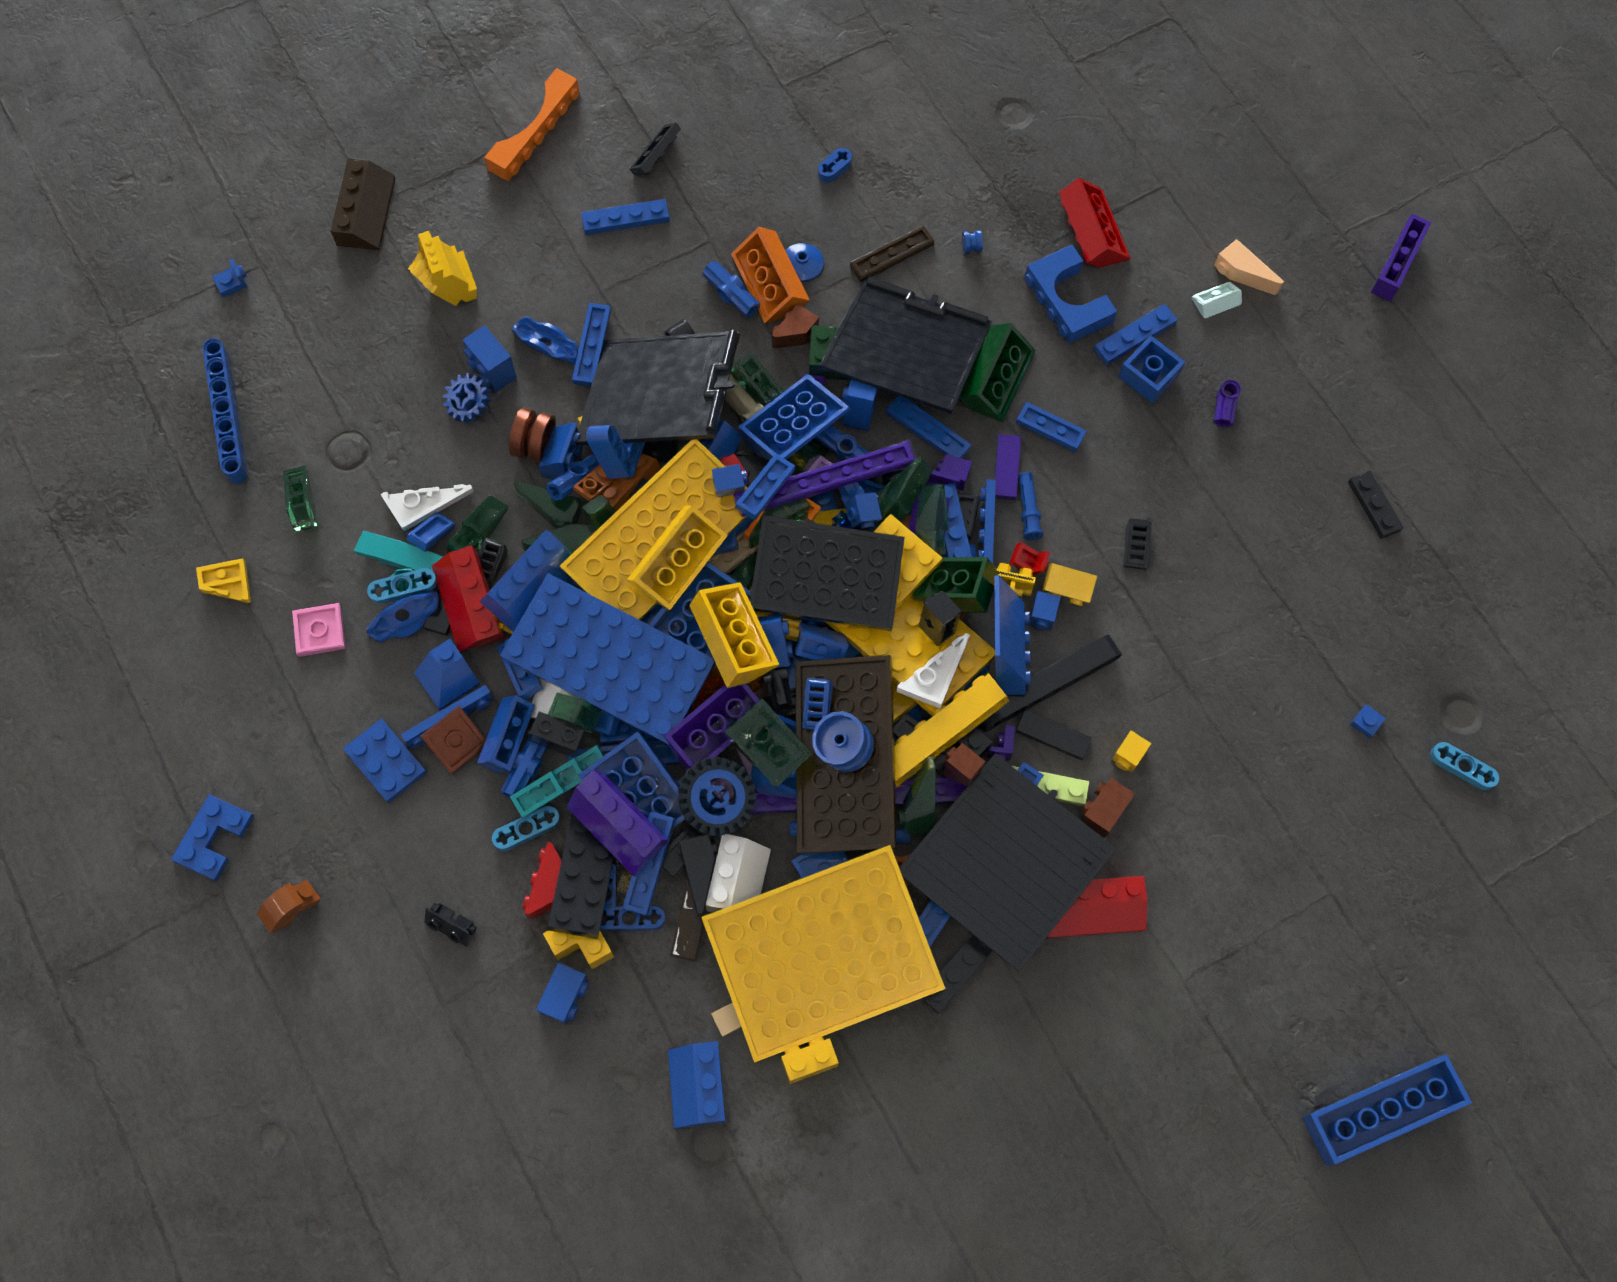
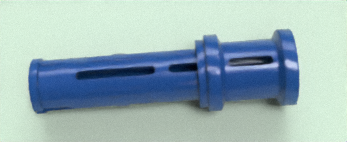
M1023 472L1018 476L1023 505V513L1021 515V521L1024 522L1025 530L1023 538L1033 541L1042 538L1044 533L1040 527L1041 513L1037 510L1033 473Z

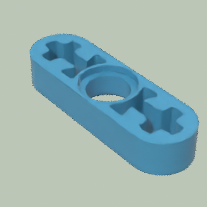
M422 568L373 581L369 584L367 593L374 603L383 604L416 593L433 590L437 585V578L432 570ZM424 575L432 578L428 580L429 584L424 585L423 582H418L423 580ZM411 578H414L417 582L415 583L417 588H414ZM401 580L409 583L408 589L404 592L396 590V584ZM388 584H391V589L394 592V594H391L389 590H387L389 589ZM380 587L382 590H387L381 593V597H377L376 594H373L376 592V588Z
M1440 742L1430 751V758L1434 764L1481 790H1490L1499 782V774L1494 768L1449 743ZM1444 750V751H1445V754H1444V755H1445L1446 757H1445V758H1441V757H1440L1441 753H1440L1439 751ZM1456 756L1457 758L1452 762V764H1450V762L1453 760L1451 758ZM1459 761H1466L1470 765V771L1463 772L1459 768ZM1478 769V771L1476 772L1477 775L1472 776V774L1475 773V771ZM1485 774H1487V775L1489 776V777H1488V780H1489L1488 783H1485V782H1484V777H1483V775H1485Z
M543 807L496 829L492 835V842L499 851H509L557 828L560 824V815L554 807ZM547 813L551 816L555 815L552 818L553 822L550 824L547 821H543ZM537 818L539 822L543 821L539 823L542 827L541 829H538V826L533 819ZM524 823H531L533 825V831L528 835H523L519 831L520 826ZM513 828L515 829V832L519 837V839L515 840L514 836H511L513 835L511 829ZM502 834L506 837L511 836L507 839L508 843L505 845L502 842L497 843L501 840L500 835Z

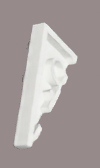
M461 484L447 489L432 487L422 488L417 491L404 490V493L398 494L383 492L381 496L402 530L406 531L474 491L471 485Z
M965 633L963 636L955 639L946 650L940 651L924 667L916 670L914 675L904 683L901 682L896 692L941 708L970 634Z

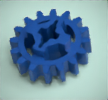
M466 373L465 377L459 374L458 381L451 379L452 386L445 387L448 394L442 396L447 400L443 404L448 409L446 413L453 416V419L457 421L461 420L464 423H468L470 419L476 422L477 415L480 417L484 416L482 413L483 409L489 410L486 402H491L492 400L487 397L491 393V390L486 388L487 383L477 375L472 376L469 373Z

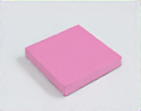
M340 603L292 611L296 654L298 657L346 649Z

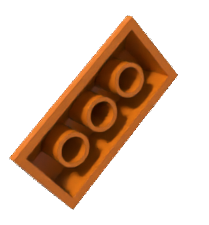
M758 227L731 253L749 293L760 303L758 311L765 324L784 318L788 310H793L797 304L803 307L810 301L776 231Z

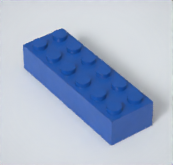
M1445 1054L1305 1115L1302 1119L1325 1166H1330L1471 1104L1472 1101L1449 1057Z

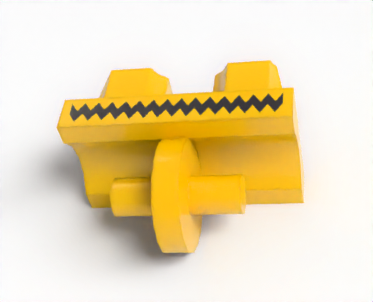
M999 563L996 569L999 572L998 575L1018 596H1031L1036 577H1033L1032 569L1021 568L1019 574L1010 572L1011 566L1009 564Z

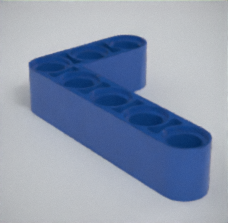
M614 425L590 426L587 429V442L609 479L632 478L645 442L624 443Z

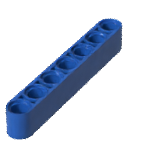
M211 338L203 344V355L220 468L231 483L239 484L247 477V467L230 357L223 343L217 338Z

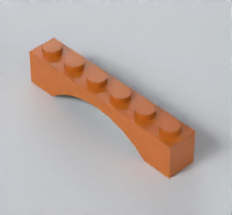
M558 68L554 70L545 82V99L541 111L535 120L519 134L495 143L484 157L488 171L506 181H509L513 175L515 176L519 172L520 166L531 157L532 151L537 145L542 143L548 131L554 128L559 117L564 115L571 102L578 98L580 90L577 78Z

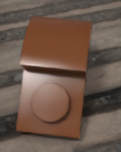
M308 880L294 886L289 883L270 895L260 907L257 915L268 931L273 933L292 924L297 913L317 905L321 898Z

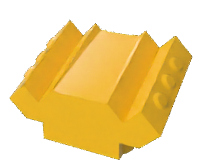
M430 231L418 234L419 252L408 268L410 272L432 294L455 306L460 300L469 302L477 299V287L464 252L460 251L457 253L455 245L449 246L440 240L439 236L432 238Z

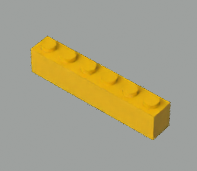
M987 674L985 677L983 675L979 676L973 681V686L967 691L962 690L953 697L954 701L947 706L942 705L941 708L936 709L932 718L928 721L923 720L914 727L915 731L908 736H901L895 742V789L1009 702L1007 695L990 674Z

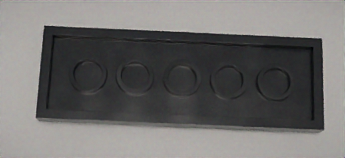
M571 813L547 930L598 939L613 855L573 813Z

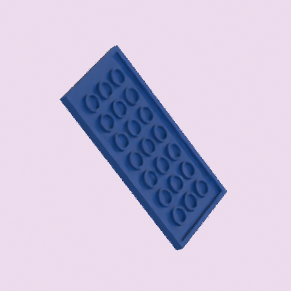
M549 573L546 575L500 654V657L667 745L669 743L665 740L664 735L687 716L716 664L714 658Z

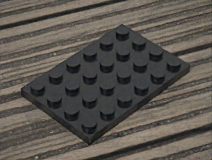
M763 516L750 603L754 611L892 631L905 537Z

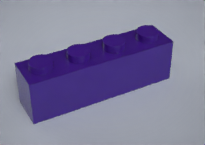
M1411 213L1371 293L1391 302L1432 222Z

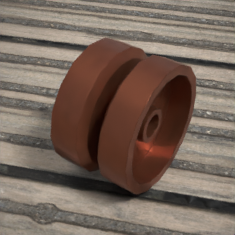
M521 408L514 419L510 433L509 453L511 456L525 458L528 455L531 461L540 463L552 429L556 427L555 415L543 412L537 416L535 410Z

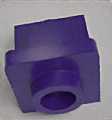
M1006 725L1004 732H999L998 747L989 746L987 758H992L996 753L1005 761L1011 760L1015 726Z

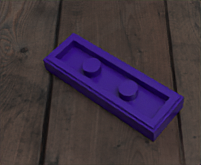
M998 434L994 480H996L995 498L1016 500L1021 436Z

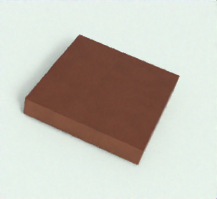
M459 705L420 735L450 774L482 750L486 741Z

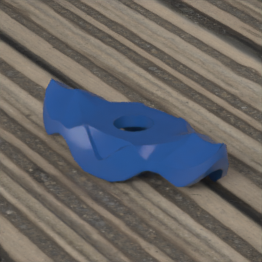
M526 316L521 318L511 329L527 346L543 353L547 357L564 360L575 365L578 354L577 344L575 341L570 340L558 327L546 322H536ZM547 340L551 343V345L547 346L541 341Z
M430 590L402 597L388 605L371 621L366 629V633L379 642H384L392 637L403 638L415 633L423 626L426 619L437 610L439 604L437 591ZM400 609H405L409 612V616L401 620L395 616V613Z

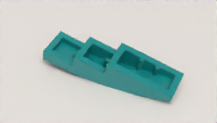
M366 531L362 532L354 549L357 555L376 559L381 564L400 569L410 568L418 570L428 568L433 571L432 565L443 557L430 551L424 552L420 548L408 543Z
M600 746L592 747L510 796L521 817L527 816L578 786L582 782L578 774L604 756Z

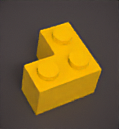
M600 930L598 939L553 931L543 933L558 961L578 949L582 950L591 969L614 957Z

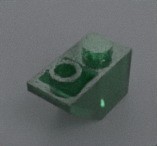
M812 439L786 459L795 465V470L790 477L807 472L820 456L824 457L827 454L828 450L823 448L820 442Z

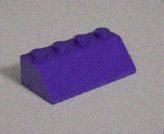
M725 684L666 733L664 738L669 743V747L676 759L687 771L694 766L693 764L703 761V759L716 757L768 712V709L747 684L729 688Z
M593 769L576 787L567 805V808L633 877L669 842L602 771Z

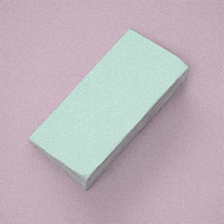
M1227 282L1193 295L1192 300L1200 314L1204 318H1208L1241 305L1242 292L1234 284Z

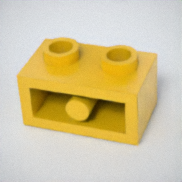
M1051 563L1047 570L1042 591L1060 596V598L1070 599L1069 603L1083 606V603H1090L1097 576Z
M819 1037L809 1041L810 1046L802 1049L799 1046H794L784 1051L786 1055L781 1056V1061L790 1084L838 1067L839 1062L830 1038L824 1040L823 1037Z

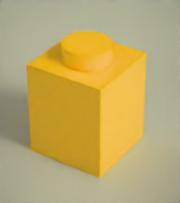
M1130 731L1112 760L1121 770L1132 773L1151 743Z

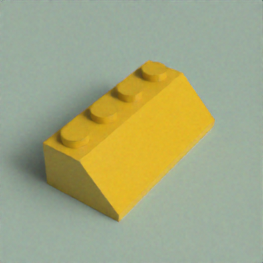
M693 505L684 506L631 573L627 581L644 595L670 610L728 535Z
M741 582L698 591L689 606L727 688L747 684L778 667L779 662Z

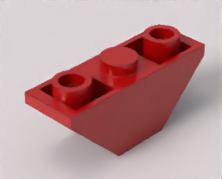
M547 842L546 848H542L538 857L540 866L538 872H534L532 875L530 896L526 895L522 909L525 910L524 914L529 919H534L552 909L561 859L553 844Z

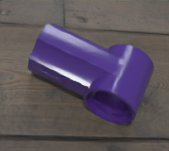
M1231 379L1224 381L1216 394L1217 402L1213 423L1219 427H1232L1234 423L1237 400L1241 392V386L1237 381ZM1225 391H1229L1232 396L1227 395Z

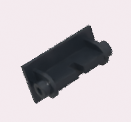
M433 903L430 909L426 908L424 923L434 931H440L453 942L461 943L467 947L469 934L473 935L477 929L473 921L460 914L453 921L452 917L455 915V911L441 903Z

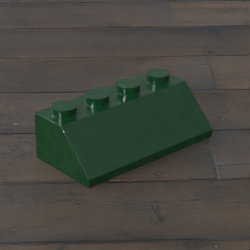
M1012 323L992 325L959 396L970 410L999 422L1004 421L1036 351Z

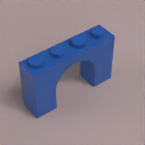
M1073 245L1027 265L1024 276L1026 284L1034 290L1038 302L1046 308L1049 319L1055 322L1061 337H1065L1069 344L1114 323L1117 314L1116 308L1107 295L1084 305H1071L1062 301L1056 294L1054 287L1059 282L1081 271L1083 260Z

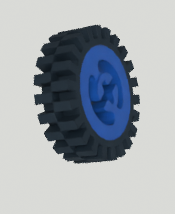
M720 757L706 758L693 764L694 766L689 768L685 776L682 777L680 787H678L677 799L680 806L679 809L686 821L698 831L709 835H725V833L735 832V829L745 825L744 822L751 817V811H754V801L756 800L754 791L756 788L754 783H752L750 774L736 762ZM716 778L725 779L733 788V802L728 803L729 793L724 790L720 794L721 801L714 800L710 804L714 808L723 807L722 813L711 814L706 812L700 803V791L705 789L704 798L707 802H710L714 797L712 792H720L724 788L717 784L711 785V780Z

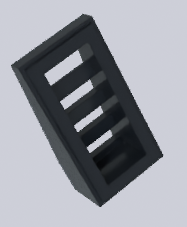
M1129 519L1126 525L1123 567L1147 569L1152 521ZM1132 537L1142 538L1143 541L1132 540ZM1131 547L1143 548V551L1131 549ZM1130 555L1140 556L1142 560L1130 559Z
M485 538L478 556L483 567L492 569L491 572L483 570L485 577L488 578L487 584L490 591L507 556L508 549L503 543ZM486 558H489V559L495 560V562L492 563V562L486 561L485 559H486Z

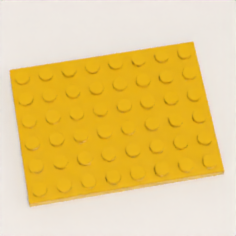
M891 845L701 917L754 1063L945 989Z

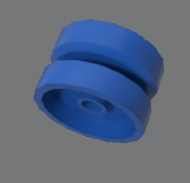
M843 711L832 712L824 716L816 725L812 734V746L816 755L833 769L841 772H853L862 768L871 758L874 750V738L870 730L854 715Z

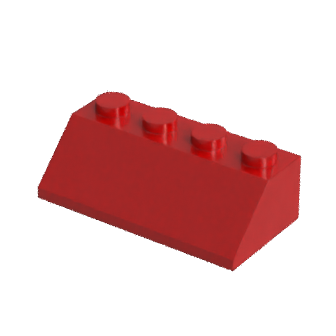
M1077 178L1059 192L1062 199L1061 205L1068 214V222L1075 231V240L1081 246L1083 251L1082 257L1087 264L1101 268L1131 259L1102 188Z
M471 545L450 552L434 563L432 569L437 578V585L458 651L463 653L504 639L499 619L479 602L489 592V588L478 553Z
M1144 876L1092 880L1047 938L1146 931L1147 894Z

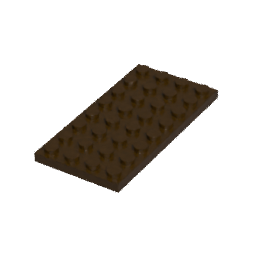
M891 655L796 662L798 854L875 851L891 845L892 850H897ZM807 678L830 680L834 684L830 713L840 711L850 713L870 730L874 738V750L871 758L862 768L853 772H841L833 769L816 755L812 746L814 730L802 728ZM814 688V691L824 692V688ZM813 697V701L823 702V698ZM812 707L811 711L822 712L823 708ZM810 717L812 722H819L822 719Z

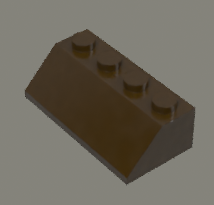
M347 159L331 227V234L336 246L372 250L380 249L395 175L369 160Z

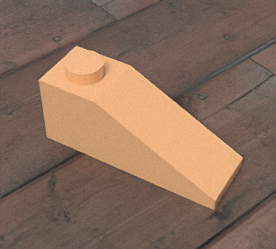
M1237 239L1219 253L1214 264L1217 270L1229 280L1273 295L1279 293L1284 283L1277 274Z

